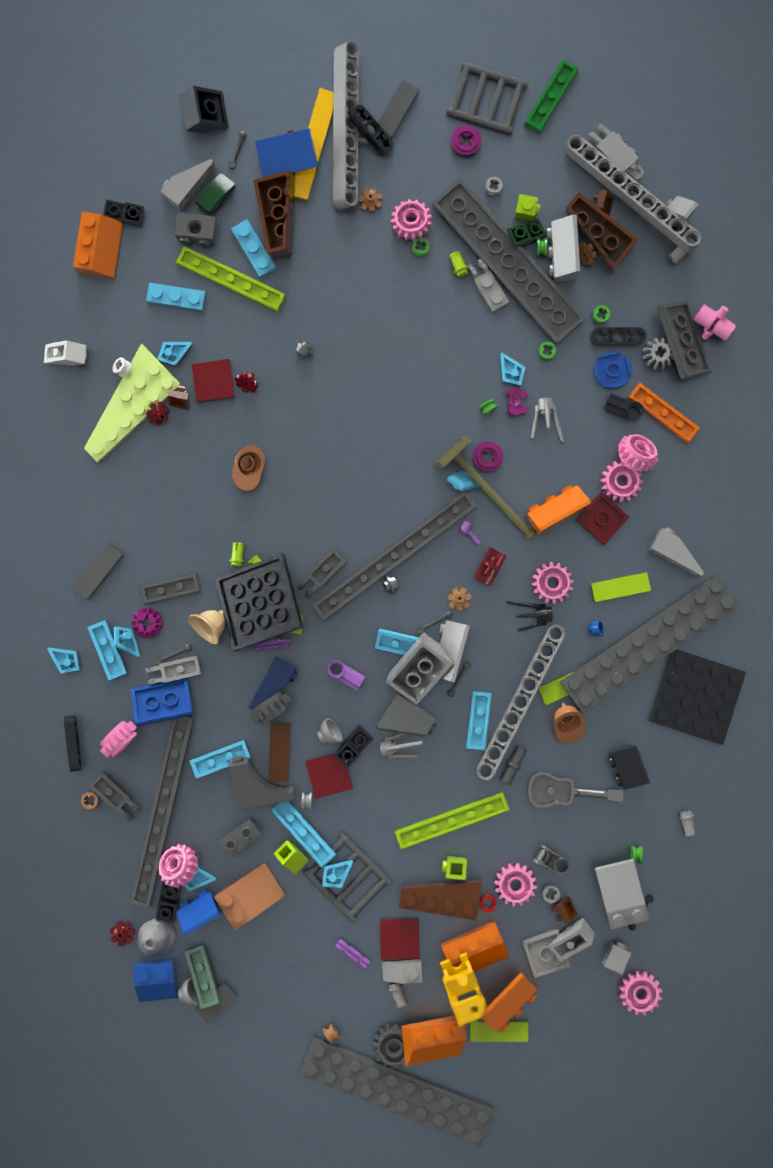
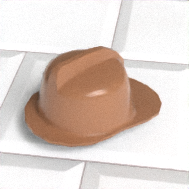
M253 445L245 446L234 459L232 478L235 485L241 490H252L260 481L265 464V456L259 447Z
M562 703V707L554 713V729L557 739L562 743L570 744L579 741L586 732L584 716L577 708L566 706L565 703Z

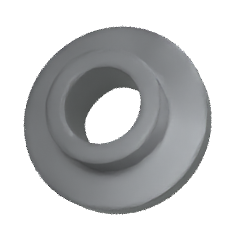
M303 340L302 343L300 341L296 343L295 349L306 358L308 355H312V346Z
M384 577V582H382L384 590L391 595L399 589L395 577Z

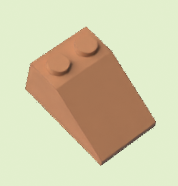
M263 863L218 892L214 898L234 930H236L286 896L267 864Z

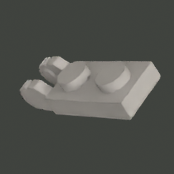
M479 259L477 262L484 274L478 276L475 267L471 264L468 265V270L491 312L494 313L509 304V301L492 272L488 270L485 262Z
M198 656L170 661L146 669V673H154L161 670L162 674L161 678L148 680L149 685L202 674Z

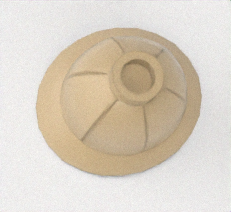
M208 610L200 615L192 614L189 616L191 627L203 639L215 645L219 643V637L222 635L226 625L223 610L219 612Z

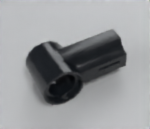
M613 393L610 394L604 408L633 422L639 420L644 411L643 405L640 402L630 401ZM635 407L639 410V414L634 416L630 413L629 409Z

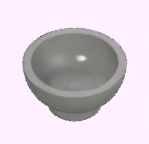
M326 718L317 732L320 741L323 744L341 743L343 741L341 730L332 719Z
M190 977L179 988L178 997L182 1003L198 1006L199 1001L192 977Z

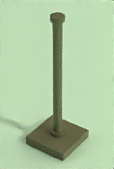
M467 435L460 438L434 464L441 469L451 460L456 461L526 535L525 538L527 540L536 533L534 529L531 530L461 456L462 453L460 451L472 440Z

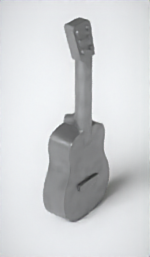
M547 772L534 773L528 783V798L538 808H547L556 804L567 806L572 803L574 796L607 798V800L623 802L624 791L622 789H608L605 791L574 788V783L571 779L557 778Z

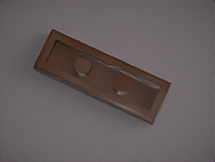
M271 723L268 781L288 782L290 724Z

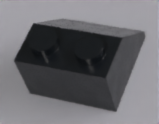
M193 85L179 94L186 131L204 133L229 127L222 91Z
M629 744L609 752L610 757H608L611 768L616 770L615 780L618 786H622L626 790L650 783L636 745Z

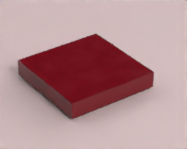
M229 359L191 364L197 402L235 397Z
M600 492L575 521L604 546L626 522L629 516Z
M334 754L306 761L315 799L353 789L348 768Z
M419 918L380 919L381 960L420 959Z

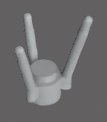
M538 399V405L535 406L531 439L535 438L540 412L541 416L546 417L547 429L551 428L550 415L553 414L560 441L563 443L564 438L553 399Z
M398 733L384 738V742H380L382 757H388V759L417 758L416 754L394 753H397L398 749L422 745L423 742L396 745V742L392 741L406 735Z

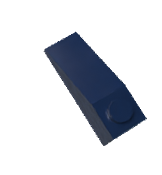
M275 656L248 708L253 710L288 685L289 681L293 683L298 674L295 671L297 667Z

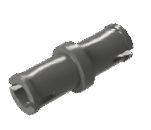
M516 745L510 760L506 762L507 766L500 781L511 785L517 770L521 768L520 764L527 752L526 749Z

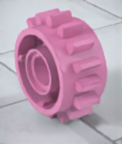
M408 199L407 202L402 201L399 207L395 206V212L391 214L393 218L391 220L393 231L398 232V237H404L405 241L408 239H412V241H415L417 238L422 239L423 234H428L427 228L432 227L430 222L432 221V215H429L430 209H425V203L420 204L418 200L411 201ZM410 218L416 219L414 222H408L407 220Z
M642 435L624 436L617 446L621 461L634 471L652 470L658 461L655 445Z
M616 461L613 462V468L608 465L606 467L608 472H602L605 478L600 480L601 483H604L601 489L607 491L606 497L612 496V501L617 498L619 503H621L625 498L628 502L631 500L630 495L635 498L637 496L635 491H641L642 489L639 487V484L643 483V480L639 479L642 473L628 468L622 461H620V464ZM618 477H623L626 480L625 486H620L617 483Z
M550 562L549 567L543 564V570L536 569L538 575L532 576L535 582L531 583V586L536 587L533 593L539 594L538 599L545 598V603L551 600L552 604H555L556 599L562 602V596L569 597L567 591L573 590L570 584L574 580H570L569 577L572 573L566 572L567 567L561 568L560 563L554 566L553 562ZM549 578L556 579V588L548 586Z
M123 720L102 740L100 745L103 748L100 752L106 757L111 755L115 758L138 735L135 732L137 726L131 721L126 723Z
M180 844L177 847L172 846L168 849L159 862V875L162 876L161 881L165 882L168 886L179 888L180 885L185 886V884L190 882L195 876L198 867V857L194 856L195 851L186 845L182 846Z
M509 863L507 869L502 867L503 872L501 874L497 873L496 875L499 879L494 881L498 885L495 888V892H501L498 896L499 899L505 898L504 903L507 904L510 901L514 907L516 903L523 906V901L525 900L530 902L528 897L530 895L534 896L535 894L532 890L537 889V886L533 884L536 878L530 877L533 872L531 870L526 872L527 867L523 865L520 868L519 863H516L515 867H512ZM513 880L520 881L521 884L518 889L510 887Z
M635 971V975L629 973L627 980L622 979L624 982L623 986H619V989L622 991L619 997L624 999L621 1003L623 1006L628 1005L627 1010L629 1012L634 1010L635 1015H638L639 1012L646 1015V1011L652 1013L654 1007H659L658 1000H662V997L659 995L662 989L657 987L660 984L659 981H653L654 976L652 974L647 977L645 971L642 974ZM645 989V994L642 997H636L637 990Z

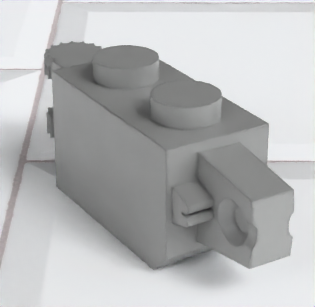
M600 124L598 130L605 137L603 140L594 132L589 134V138L596 145V149L635 181H638L645 172L637 162L639 159L637 152L625 144L620 134H616L614 131L610 132L603 124Z

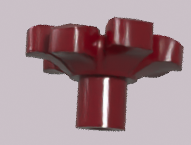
M248 372L247 375L246 373H241L240 376L237 375L235 377L236 385L243 387V392L248 393L249 390L255 392L259 385L258 382L254 381L255 377L252 372Z
M159 401L157 405L154 402L149 404L151 410L147 409L145 413L147 416H150L148 418L149 423L161 425V420H168L166 413L169 412V408L164 406L163 402Z
M118 921L116 927L110 929V933L114 934L111 937V941L113 943L118 941V946H124L125 942L130 944L133 941L130 936L135 934V929H129L131 923L126 922L123 925L121 921Z

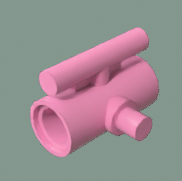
M705 304L701 307L694 321L704 327V332L701 335L704 340H707L710 335L715 334L726 341L736 326L726 319L727 307L722 306L716 312Z

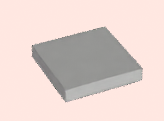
M558 928L521 940L534 979L571 967L568 958L560 962L549 948V945L560 935Z

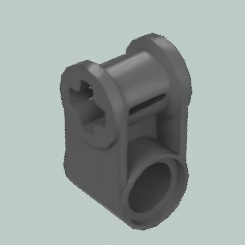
M540 845L541 849L537 857L533 858L532 861L558 875H567L571 870V864L568 859L548 846ZM560 861L567 863V867L563 871H559L556 868L557 863Z

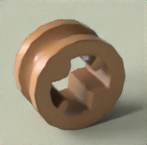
M87 792L81 797V804L85 809L96 808L100 804V797L95 792ZM87 796H93L95 798V800H93L95 802L94 805H88L86 803V801H88L86 799Z
M332 1024L329 1025L328 1029H323L326 1038L331 1044H334L335 1040L339 1041L341 1039Z

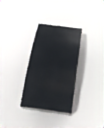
M106 199L103 215L120 221L123 224L140 226L144 206L128 202L124 204Z
M358 725L340 745L334 756L345 767L349 768L361 755L362 750L373 740V737Z
M162 881L156 920L175 923L182 885L176 888L168 886Z

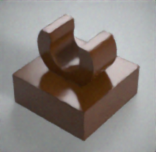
M600 190L599 195H593V198L597 200L595 205L607 215H610L614 198L607 190Z
M178 384L177 391L170 389L168 395L170 406L188 409L190 401L189 393L185 391L186 386Z
M570 897L563 898L552 908V912L557 910L560 913L556 920H563L564 923L570 922L578 914Z

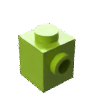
M519 194L514 219L527 222L533 221L534 216L539 215L540 204H537L538 197Z
M288 840L274 853L280 863L295 875L309 861L302 851Z
M447 856L446 861L442 862V872L445 873V877L466 880V857Z

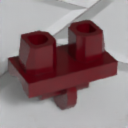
M489 547L474 578L491 587L507 555Z

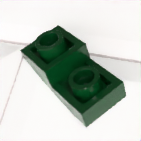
M221 173L204 189L195 201V204L208 214L212 213L222 204V199L235 189V183Z
M539 218L528 223L522 222L507 229L514 247L537 241V239L545 238L547 235Z

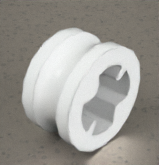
M118 358L112 370L119 376L125 377L131 370V363L124 358Z

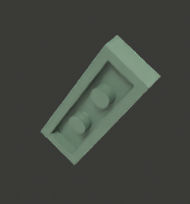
M205 945L185 951L200 1008L204 1009L221 1003Z

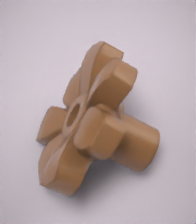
M371 188L370 192L364 189L362 191L363 196H359V202L363 203L361 205L362 210L365 211L369 208V212H374L375 207L381 208L382 203L379 200L382 199L381 193L376 194L377 190L375 188Z
M585 241L579 243V260L581 259L582 265H591L594 263L593 258L597 256V252L592 244L587 245Z
M455 587L452 589L453 594L447 595V599L451 600L449 603L451 609L456 606L457 611H462L463 606L465 608L470 606L467 600L471 599V594H465L466 588L462 587L458 591Z

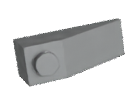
M209 159L172 176L170 180H166L162 184V190L160 191L163 198L181 211L216 168L214 161Z
M667 527L660 529L648 550L697 577L703 576V570L680 537L675 535L676 532Z

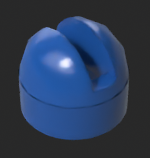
M594 621L589 624L588 628L591 629L589 633L592 636L603 635L604 627L601 621Z

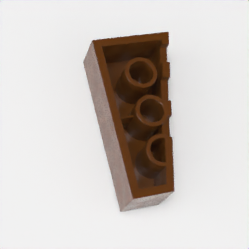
M288 170L253 180L267 254L273 259L292 254L295 176Z
M579 192L566 207L565 212L568 216L577 215V228L587 241L593 245L597 254L613 273L637 243L638 238Z
M482 880L402 885L399 908L476 921Z

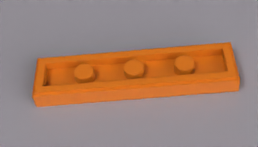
M640 382L628 397L630 401L640 402L647 414L687 444L700 429L699 426Z

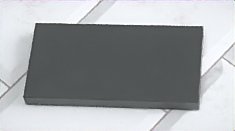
M688 301L657 307L680 378L686 379L712 372Z

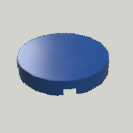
M608 351L602 354L594 366L596 381L607 389L623 387L629 381L632 374V365L629 359L617 351Z

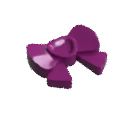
M518 388L507 390L506 393L509 397L510 405L508 414L514 416L521 413L523 415L526 414L529 407L520 405V399L528 397L527 392Z

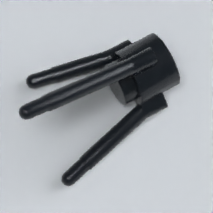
M506 601L507 604L537 608L535 613L516 615V618L536 617V621H539L518 628L519 632L547 625V622L553 621L552 607H546L545 604Z

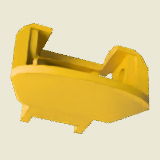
M466 953L459 955L461 965L458 967H454L449 959L440 962L445 975L443 982L460 1028L464 1027L466 1023L481 1018L487 1008L486 1001L478 986L476 974L472 970ZM476 990V996L458 1001V996Z

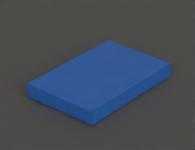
M310 128L255 141L263 177L288 170L291 173L319 167Z
M188 678L131 689L134 719L137 727L194 715Z

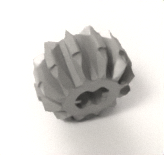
M654 338L653 343L649 341L646 344L648 348L643 349V352L646 353L643 356V360L649 359V362L646 364L647 366L654 364L653 370H656L659 365L660 369L664 370L665 365L669 367L672 364L670 360H674V357L671 354L669 342L665 344V338H662L660 342L657 338ZM659 351V353L662 352L663 355L659 357V355L657 356L655 353Z

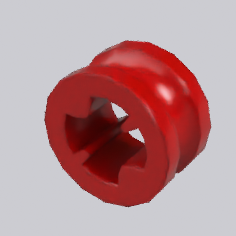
M485 894L480 897L479 906L483 911L490 913L496 909L497 901L492 895ZM486 898H489L490 901H493V905H490L491 908L487 909V907L483 905V901H485Z

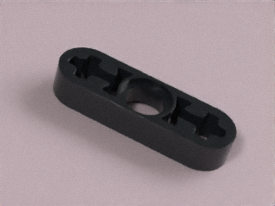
M357 105L349 111L350 121L379 154H385L392 149V139L364 106ZM368 125L374 128V134L368 131Z
M598 327L593 330L590 339L595 346H639L646 340L647 334L641 327ZM598 332L601 333V336H607L608 332H610V342L607 341L608 338H602L601 341H598V338H595ZM621 332L624 338L618 342L614 340L613 334ZM636 332L642 336L639 341H636L635 337H630L629 341H626L628 336H633Z
M75 715L65 716L64 728L69 769L71 772L81 771L82 760L77 719Z

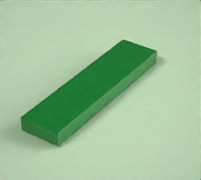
M565 60L561 61L524 125L538 133L542 132L579 68Z

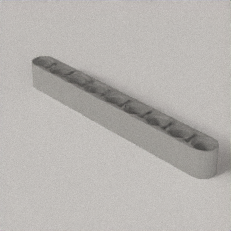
M348 41L334 50L333 204L338 210L347 209L358 202V129L349 119V111L359 105V48L354 41Z
M579 135L569 137L566 153L572 160L685 252L691 253L697 250L701 241V235L696 229ZM572 145H578L579 148H578V149H574V148H572L571 146H572ZM591 156L594 159L589 161L585 157ZM606 168L608 172H601L599 169ZM618 179L621 180L623 183L616 184L614 180ZM634 191L637 195L631 196L628 192ZM649 203L652 207L646 208L643 204ZM664 215L666 219L661 220L657 216ZM672 227H678L681 231L675 232ZM687 239H693L695 243L690 244L687 242Z
M560 625L550 626L546 630L477 765L476 773L482 780H490L494 776L565 636V630ZM553 628L560 631L558 639L551 637L550 633ZM545 645L551 648L552 652L549 656H544L542 653V648ZM537 662L543 666L541 673H535L533 670V665ZM528 679L534 682V688L530 691L524 687V683ZM518 697L525 699V705L522 708L516 706L515 701ZM510 714H514L517 717V721L513 725L507 723V716ZM501 731H505L508 734V739L505 742H500L498 739V734ZM493 748L499 751V756L496 759H491L489 756V752ZM483 766L490 767L491 771L488 776L480 774V769Z

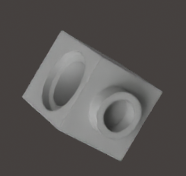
M619 941L616 944L610 942L602 960L603 966L623 974L631 956V952L627 949L628 946Z

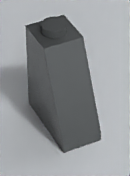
M396 694L377 724L376 729L425 737L427 733L431 734L435 729L436 724L434 722L436 718L404 697Z

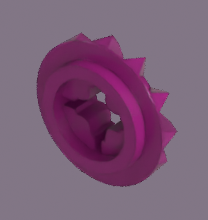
M461 126L453 132L451 144L454 151L460 155L469 156L476 153L479 149L481 136L474 127ZM462 137L465 139L471 138L469 141L470 146L462 144Z
M483 442L475 448L473 461L477 468L484 472L495 471L503 462V451L496 443ZM494 451L491 456L493 461L488 460L483 463L485 458L483 453L489 454Z
M152 608L138 610L134 613L131 620L132 629L136 635L142 638H152L162 628V618ZM148 615L149 621L155 624L148 625L145 631V626L139 623V621H144Z

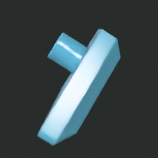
M163 342L157 360L176 366L192 346V342Z
M501 353L502 382L521 386L526 367Z
M457 470L447 479L456 490L460 491L480 487L468 473L462 470Z
M114 627V646L136 658L140 657L133 629Z
M47 648L60 674L80 670L77 651Z
M353 860L324 866L322 886L342 888Z
M197 867L195 876L190 882L185 884V887L190 892L215 881L216 877Z

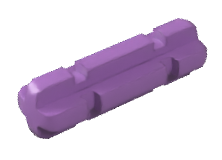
M288 637L281 638L280 640L279 638L271 639L254 645L253 650L289 648L290 639Z
M340 939L335 945L338 951L344 952L346 957L354 963H358V966L362 969H366L369 965L370 960L365 956L362 957L360 952L351 945L348 946L347 942L343 939Z

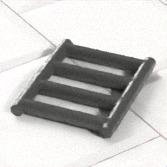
M462 62L461 69L463 70L451 107H448L446 114L512 134L513 127L511 125L523 88L527 87L528 82ZM472 72L480 75L469 112L467 113L458 110L469 73ZM487 78L497 80L498 83L487 118L476 116ZM505 83L516 86L505 123L502 124L493 120Z
M341 832L338 837L339 840L331 849L337 853L345 844L353 852L345 861L353 860L354 863L359 858L366 865L358 876L336 897L329 890L330 887L322 886V882L315 876L321 869L317 862L310 869L304 870L303 874L347 919L354 923L359 912L386 885H391L392 881L348 836ZM373 872L380 881L350 911L342 902Z

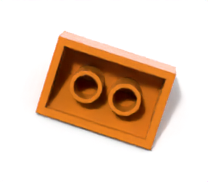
M81 213L73 268L77 273L115 279L123 229L122 222L101 214Z
M569 485L561 490V495L556 497L553 494L545 499V504L541 506L535 504L528 509L529 513L526 514V517L536 535L591 504L589 498L578 485L575 487Z
M494 920L441 943L446 959H449L454 967L461 965L459 955L466 953L474 972L510 957Z
M520 973L486 1008V1012L481 1018L496 1033L499 1030L503 1032L510 1025L508 1020L512 1016L517 1018L524 1010L522 1006L526 1002L530 1004L538 996L535 993L537 989Z
M454 1015L403 1025L405 1066L461 1055L467 1040L465 1024L464 1027L460 1028Z

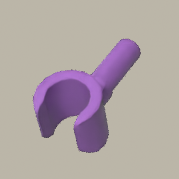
M463 521L460 531L471 537L479 545L481 541L470 531L473 525Z

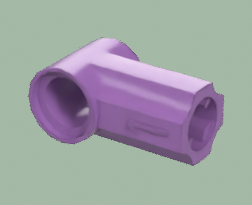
M334 660L328 665L330 676L356 691L365 678L364 675L341 661ZM333 664L341 665L342 670L339 674L331 672Z

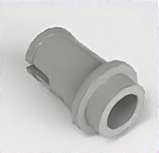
M678 246L668 255V258L671 262L677 264L688 252H685Z
M691 810L680 812L679 819L682 820L685 836L697 834L693 820L694 814H692Z
M391 982L388 990L392 993L396 1008L405 1006L408 1002L402 989L403 984Z

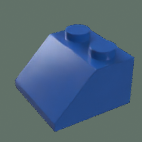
M205 889L196 895L197 899L192 902L188 899L179 905L180 909L176 913L185 936L222 913V909L214 898L213 890L207 892Z
M175 958L136 962L134 964V987L139 1002L178 998Z

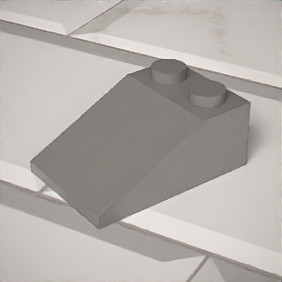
M630 859L596 867L595 870L611 929L649 921L634 860Z

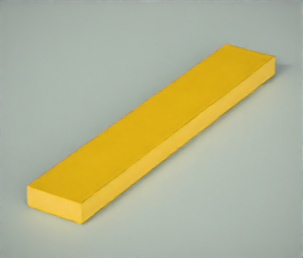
M322 88L319 89L308 127L311 129L318 164L334 111V92ZM317 167L295 173L294 198L308 202Z

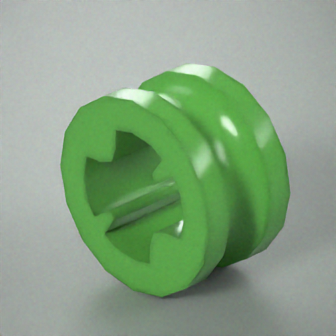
M425 238L415 239L412 244L413 253L419 257L425 256L429 251L428 241ZM418 243L420 245H425L424 251H422L421 249H416Z
M537 239L536 256L543 254V256L547 255V239H544V241Z
M600 305L595 308L592 317L596 323L604 324L608 321L611 313L608 307ZM599 310L606 313L604 319L597 317Z
M544 342L539 348V355L543 359H551L556 353V347L552 342ZM544 346L552 348L551 355L548 356V353L546 355L543 354Z
M494 398L479 406L484 411L483 415L492 412L498 407L497 404H494Z
M631 846L630 856L634 863L637 861L639 864H642L643 862L642 846L638 848Z

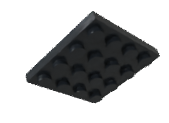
M278 554L215 578L234 652L304 628L285 554Z
M676 649L669 655L649 721L723 745L746 672Z

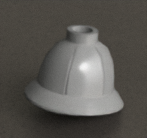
M156 918L147 921L138 932V947L148 956L156 957L165 954L175 942V927L171 922L156 920Z

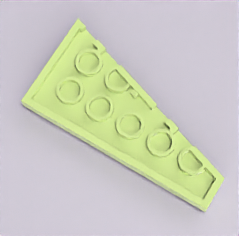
M142 343L131 362L130 372L122 378L84 447L98 463L148 417L145 413L147 409L151 410L149 407L150 403L154 402L157 405L159 401L164 402L168 399L170 389L176 391L178 384L181 385Z

